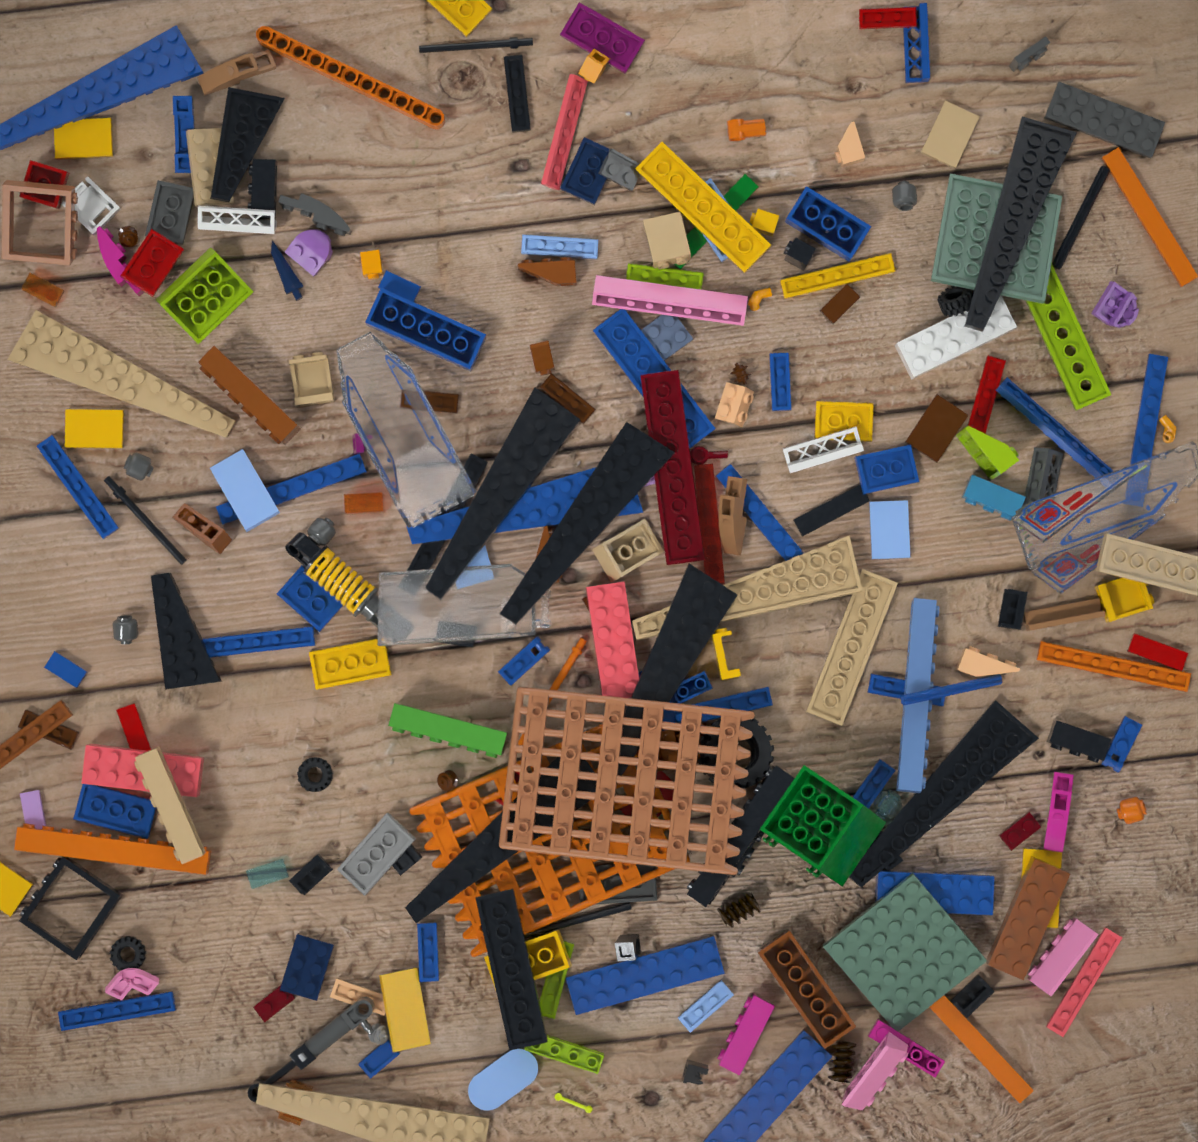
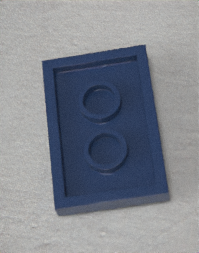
M584 137L560 190L595 206L607 178L598 173L606 156H608L609 148Z
M297 934L280 991L317 1001L334 945Z

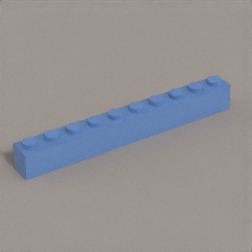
M913 598L911 602L904 695L933 689L934 683L930 680L931 674H934L935 671L932 655L936 654L937 647L933 643L934 636H937L938 633L935 617H939L940 607L936 606L937 600ZM930 700L903 705L896 791L920 793L922 789H925L926 777H923V769H927V758H924L925 750H928L929 747L926 731L930 730V720H927L928 712H931L932 701Z

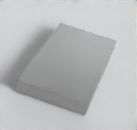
M386 813L337 870L365 896L416 838L391 814Z

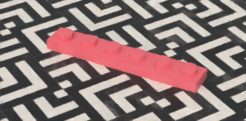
M575 74L569 75L541 182L542 185L554 190H560L588 83L587 80Z
M1106 927L1103 929L1047 1023V1028L1064 1037L1122 940L1121 936Z

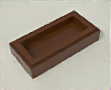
M846 284L820 312L834 324L860 299V296Z

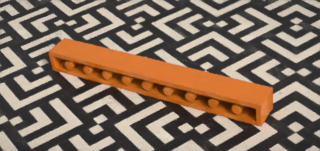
M27 823L17 827L14 850L204 875L209 872L211 851L207 850V847L204 846L206 853L203 856L181 864V861H177L174 855V846L168 845L169 842L157 840V844L149 843L150 839L144 838L132 841L128 836H119L116 839L111 838V834L105 833L93 836L90 831H81L80 834L73 833V829L61 828V831H54V827L42 826V829H35L34 824Z

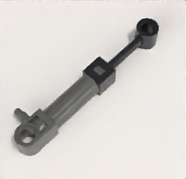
M369 997L359 998L308 1041L306 1040L293 1050L289 1055L292 1060L266 1081H254L248 1089L249 1099L256 1102L257 1094L254 1092V1088L259 1087V1083L273 1085L296 1066L300 1070L304 1069L322 1052L359 1024L371 1035L374 1030L366 1019L374 1011L375 1005L373 1000ZM362 1003L368 1005L369 1011L362 1012L359 1005Z

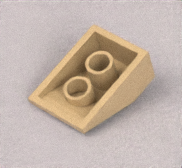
M646 519L592 549L611 582L664 552Z

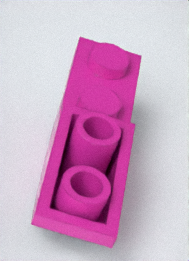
M99 226L97 228L99 248L108 270L121 287L128 283L140 297L144 292L120 277L127 266L126 262L121 263L127 258L123 254L126 250L119 242L115 244L112 241L114 236L107 228L103 230Z
M1054 772L1043 850L1063 853L1074 777L1072 774Z
M879 1019L876 1020L868 1034L870 1038L881 1043L888 1032L892 1033L908 1044V1056L905 1060L936 1078L945 1063L943 1059Z

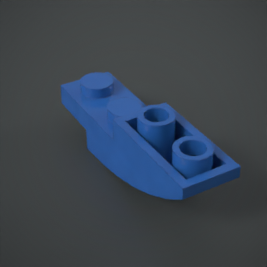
M705 671L682 681L669 702L681 704L713 689Z

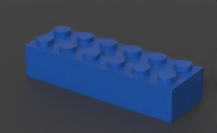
M380 288L365 321L366 325L470 372L487 338L486 334L383 288Z
M882 870L876 875L875 902L911 873H914L947 913L993 915L994 876L908 871L887 872L886 870Z

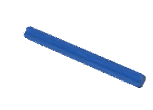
M998 674L905 694L900 699L902 705H909L1001 685L1003 681L1002 676Z

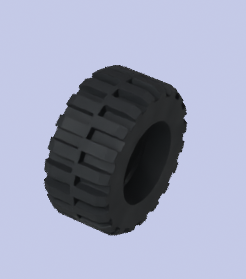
M721 719L713 722L711 727H720ZM756 719L742 721L740 725L753 733L751 738L745 739L751 749L750 763L744 768L748 770L749 774L747 777L734 780V784L743 789L761 781L769 770L770 763L774 761V756H771V752L774 751V745H770L771 735H766L765 731L767 729L764 725L759 726V721ZM704 734L700 737L699 743L705 746L718 747L719 735ZM698 753L700 754V759H698L699 765L716 766V754ZM703 773L704 775L707 774L710 777L708 780L714 783L715 774Z

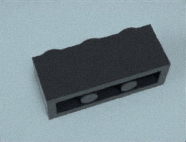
M253 159V163L249 165V176H252V183L248 185V194L251 195L248 209L275 210L276 220L278 163L276 159ZM262 215L259 219H270V216Z
M1053 720L1047 742L1051 743V748L1060 751L1062 748L1069 750V754L1080 757V754L1088 756L1087 760L1098 763L1099 760H1105L1111 739Z

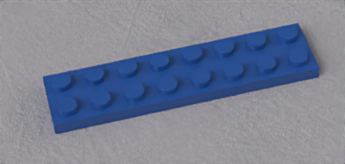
M620 309L593 330L642 397L643 391L640 375L671 371L625 309ZM681 384L689 446L691 448L716 428Z
M711 936L638 957L637 960L622 961L568 976L566 981L575 1014L579 1015L725 973L715 937Z
M802 1030L703 1142H756L832 1058V1055L807 1032Z

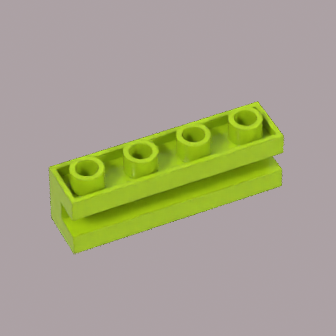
M548 1034V1042L528 1046L524 1049L596 1074L599 1073L604 1058L603 1052Z

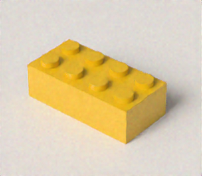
M560 930L526 941L534 980L572 966ZM487 955L484 957V959L486 961L489 973L494 984L489 957Z

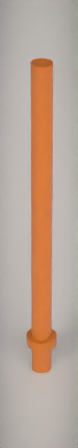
M580 637L576 646L572 647L571 650L573 651L549 690L558 691L577 657L583 653L582 649L587 642ZM549 698L548 706L553 698ZM524 734L520 737L518 745H523Z

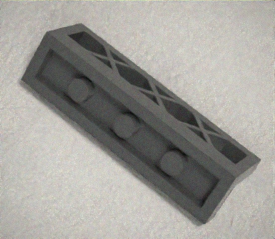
M1034 447L1025 491L1026 498L1022 510L1031 503L1043 499L1046 493L1047 496L1056 493L1063 453L1049 448ZM1053 455L1056 456L1054 465L1051 462ZM1049 475H1051V483H1048ZM1055 496L1047 498V500L1052 499L1054 501ZM1042 500L1036 502L1029 508H1027L1025 510L1026 514L1023 516V518L1026 519V516L1029 513H1031L1045 501ZM1045 503V504H1044L1043 506H1041L1039 509H1041V508L1044 507V506H1048V504ZM1039 509L1030 514L1033 515V517L1029 519H1031L1041 527L1047 525V528H1049L1050 523L1040 525V522H1038L1037 520H1033L1036 517V513ZM1020 519L1019 522L1027 524L1025 521Z

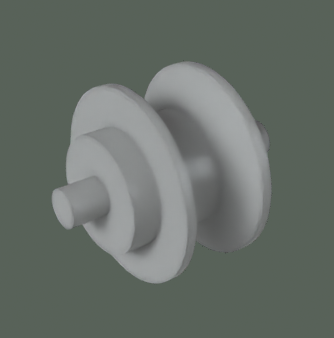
M379 1023L372 1025L374 1032L371 1035L368 1034L370 1041L379 1045L386 1043L390 1035L388 1027Z

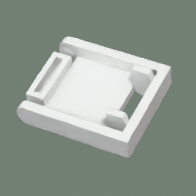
M87 176L85 180L90 186L87 187L81 182L75 188V193H77L78 197L75 211L78 212V221L95 236L97 228L99 226L103 228L121 208ZM107 208L110 212L96 225L93 221Z

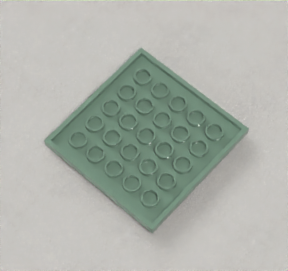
M950 173L931 275L932 282L974 290L1003 184ZM1048 193L1001 292L1002 296L1044 304L1062 202L1061 195Z
M911 873L823 944V948L896 1031H900L987 961L984 955L914 873Z

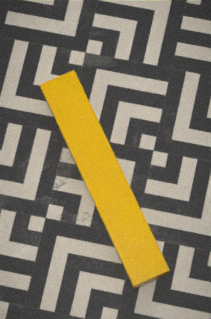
M889 253L782 279L780 284L784 299L894 273L896 270L892 254Z

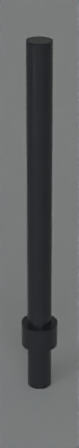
M510 37L508 40L420 45L419 53L504 47L517 49L518 46H533V38L518 39V37Z
M108 476L104 482L111 488L113 495L117 499L120 498L171 555L183 565L187 559L126 495L122 486L119 487Z
M630 902L554 922L524 936L525 938L539 937L543 933L632 910Z

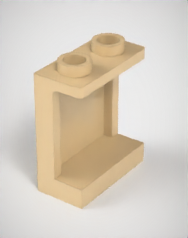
M681 212L643 220V227L647 236L654 268L665 269L669 265L676 263L677 265H683L691 260Z
M323 352L313 353L312 357L304 358V355L293 356V360H289L293 381L295 406L298 408L335 402L328 356L323 355Z

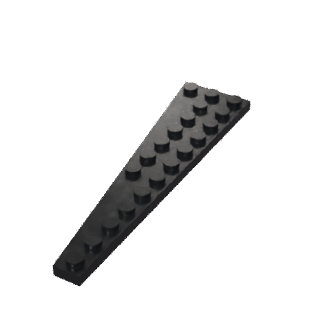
M1022 116L964 327L981 332L984 331L1077 132Z
M534 387L425 587V590L440 601L581 422L578 417L536 387Z
M688 563L631 698L669 702L732 605L737 594ZM627 706L624 717L643 719L644 708ZM623 725L622 737L641 738L642 727ZM621 744L620 756L634 757L640 746ZM619 764V776L623 775L628 767L627 764Z
M996 700L993 701L926 780L925 789L912 796L871 844L849 878L860 888L863 887L1039 738Z
M557 757L547 768L559 769L561 757ZM581 760L579 771L595 773L586 760ZM540 775L539 786L557 788V776ZM578 779L577 791L596 792L597 781ZM538 794L537 806L555 808L556 796ZM517 797L511 803H517ZM576 798L575 810H578L590 800ZM503 811L405 907L415 923L421 921L518 852L499 847ZM510 811L509 822L514 823L516 811ZM536 813L535 825L553 827L554 815ZM508 830L507 842H512L513 830ZM534 833L533 841L540 837L542 834Z

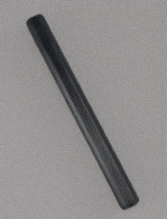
M1105 166L1100 167L1052 262L1055 269L1060 270L1110 172L1109 168Z

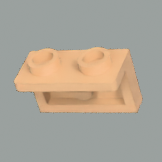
M726 382L715 419L743 427L744 422L747 420L749 406L753 401L754 391L744 386Z

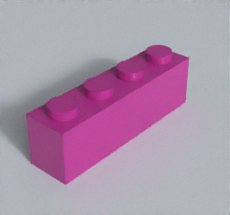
M755 994L752 997H747L743 1006L746 1009L743 1015H738L735 1021L737 1027L734 1032L730 1031L726 1039L728 1045L725 1049H721L717 1057L720 1066L739 1076L775 1007L774 1004Z

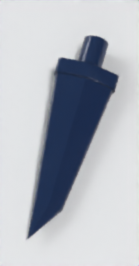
M272 240L271 254L284 286V291L286 295L292 293L295 300L298 301L303 298L299 289L304 286Z

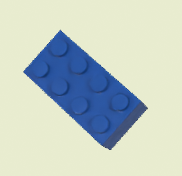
M807 186L785 220V223L848 262L851 261L872 227Z

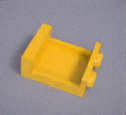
M1119 578L1095 586L1102 611H1105L1104 618L1106 623L1153 609L1154 598L1151 593H1148L1146 587L1149 584Z
M727 628L717 629L715 634L711 636L720 680L741 676L740 669L728 671L721 639V637L732 635V631H727Z

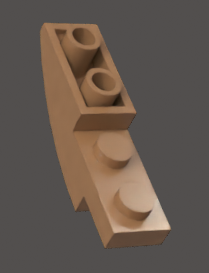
M270 50L256 54L251 52L227 61L197 77L203 94L207 95L238 85L241 80L275 70L276 64Z
M728 476L725 495L720 494L719 531L724 553L740 556L747 519L742 517L747 479Z

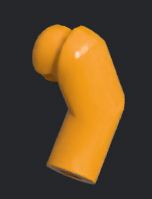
M770 287L752 293L748 300V305L752 311H757L760 308L759 304L762 299L772 297Z
M1164 415L1158 420L1164 427L1162 439L1165 443H1171L1175 439L1177 428L1169 417Z

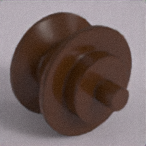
M125 226L119 230V242L122 246L133 247L137 244L138 233L134 227Z
M736 363V367L733 368V372L730 374H735L736 379L734 382L738 381V383L742 382L743 385H746V380L751 375L746 373L748 366H739Z
M447 770L438 775L437 782L442 790L449 791L457 787L458 777L452 770Z

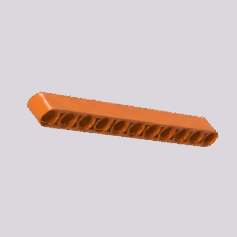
M261 26L256 31V38L260 45L430 128L440 129L445 124V117L441 110L270 27ZM263 33H269L270 38L268 40H262L261 35ZM286 41L287 46L285 48H278L279 42ZM298 49L304 50V54L301 57H296L295 52ZM314 58L322 59L319 65L312 64ZM331 66L339 67L338 71L333 74L329 72V68ZM354 74L356 78L354 81L348 82L346 80L347 75ZM366 82L373 84L370 90L363 89V85ZM386 90L390 92V95L387 98H381L380 93ZM400 99L407 100V104L403 107L398 106L397 102ZM417 107L424 108V112L421 115L414 113ZM434 115H439L441 121L433 123L431 118Z

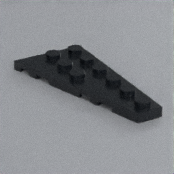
M228 87L210 199L230 202L285 98Z
M172 573L151 575L165 690L222 682L215 670L213 661L207 653L206 646L195 622L191 619L188 607L183 602Z

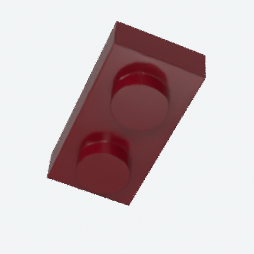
M1028 812L998 836L1009 850L1012 851L1039 830L1041 826L1032 814Z
M281 985L253 1007L264 1022L296 998L291 993L280 991Z

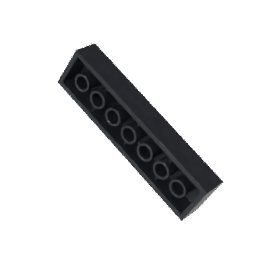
M778 766L769 768L765 774L767 778L763 784L759 783L755 788L754 793L756 795L752 800L748 799L742 807L745 810L744 815L735 818L731 823L742 830L740 836L728 839L729 844L740 849L739 855L726 858V863L734 867L738 866L761 833L760 828L795 779ZM698 871L700 875L697 880L692 879L687 886L689 890L687 895L704 907H709L731 875Z

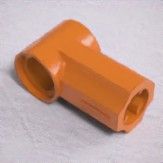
M732 119L727 121L729 141H741L750 137L766 136L764 119L746 121L744 119Z

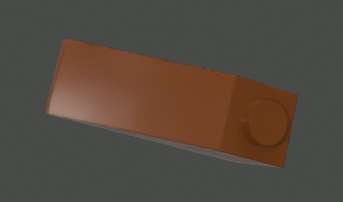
M549 341L531 344L530 350L536 374L540 373L541 376L551 374V370H555Z
M186 503L172 517L218 554H221L232 541L224 529Z

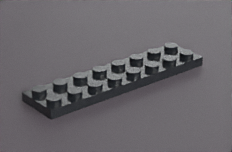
M514 889L475 897L509 1051L548 1042L515 891Z

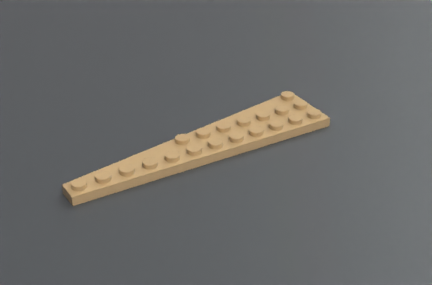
M35 310L7 359L225 438L228 437L236 423L235 420L37 310Z

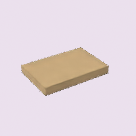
M945 101L921 153L955 169L980 116Z

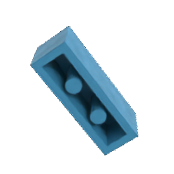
M975 475L970 476L962 498L966 499V503L973 506L979 504L983 506V510L989 513L996 511L1001 514L1000 517L1009 521L1018 517L1026 498L1023 495Z

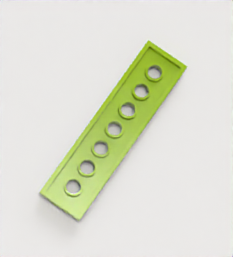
M1051 263L1046 294L1051 296V302L1049 304L1025 301L1075 411L1111 396V392ZM1051 311H1056L1059 314L1058 321H1052L1049 318ZM1060 328L1065 329L1067 332V336L1064 339L1057 336V330ZM1066 346H1072L1075 349L1073 356H1068L1065 353ZM1075 363L1082 365L1083 371L1081 373L1073 371ZM1084 380L1088 381L1091 385L1088 391H1084L1081 388V382Z

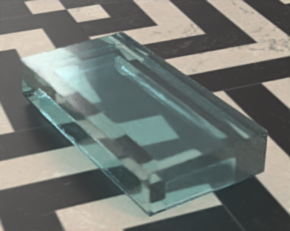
M284 859L246 871L251 889L289 877Z

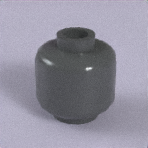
M901 181L898 185L894 186L892 189L893 205L900 211L913 209L918 202L916 186L908 181Z
M137 452L133 455L129 454L124 464L126 474L140 481L146 476L150 477L154 468L151 466V459Z
M317 518L307 529L308 538L317 546L327 545L336 534L333 527L335 524L328 518Z
M131 615L118 616L113 621V637L115 640L120 641L121 644H131L132 640L138 637L137 620L133 619Z

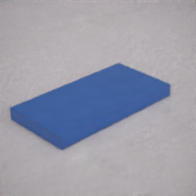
M83 784L73 819L148 839L157 807L154 808L151 800L148 798L98 785Z

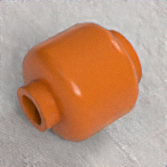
M1138 797L1120 801V808H1117L1119 819H1124L1126 824L1142 821L1144 815L1147 814L1143 800H1139Z

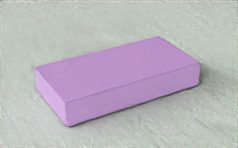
M40 790L20 793L25 823L34 824L35 829H42V826H46Z

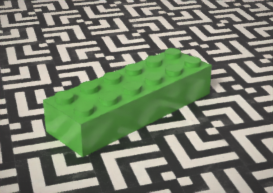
M394 703L388 725L395 732L404 733L405 730L410 731L411 736L423 738V735L429 736L430 741L442 743V740L448 741V746L460 748L461 745L467 746V751L479 753V750L486 751V756L494 758L503 754L508 735L507 732Z

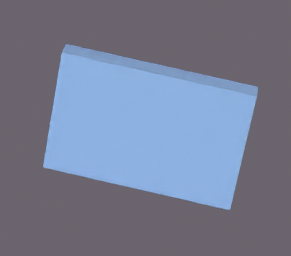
M908 500L869 502L871 559L910 558Z

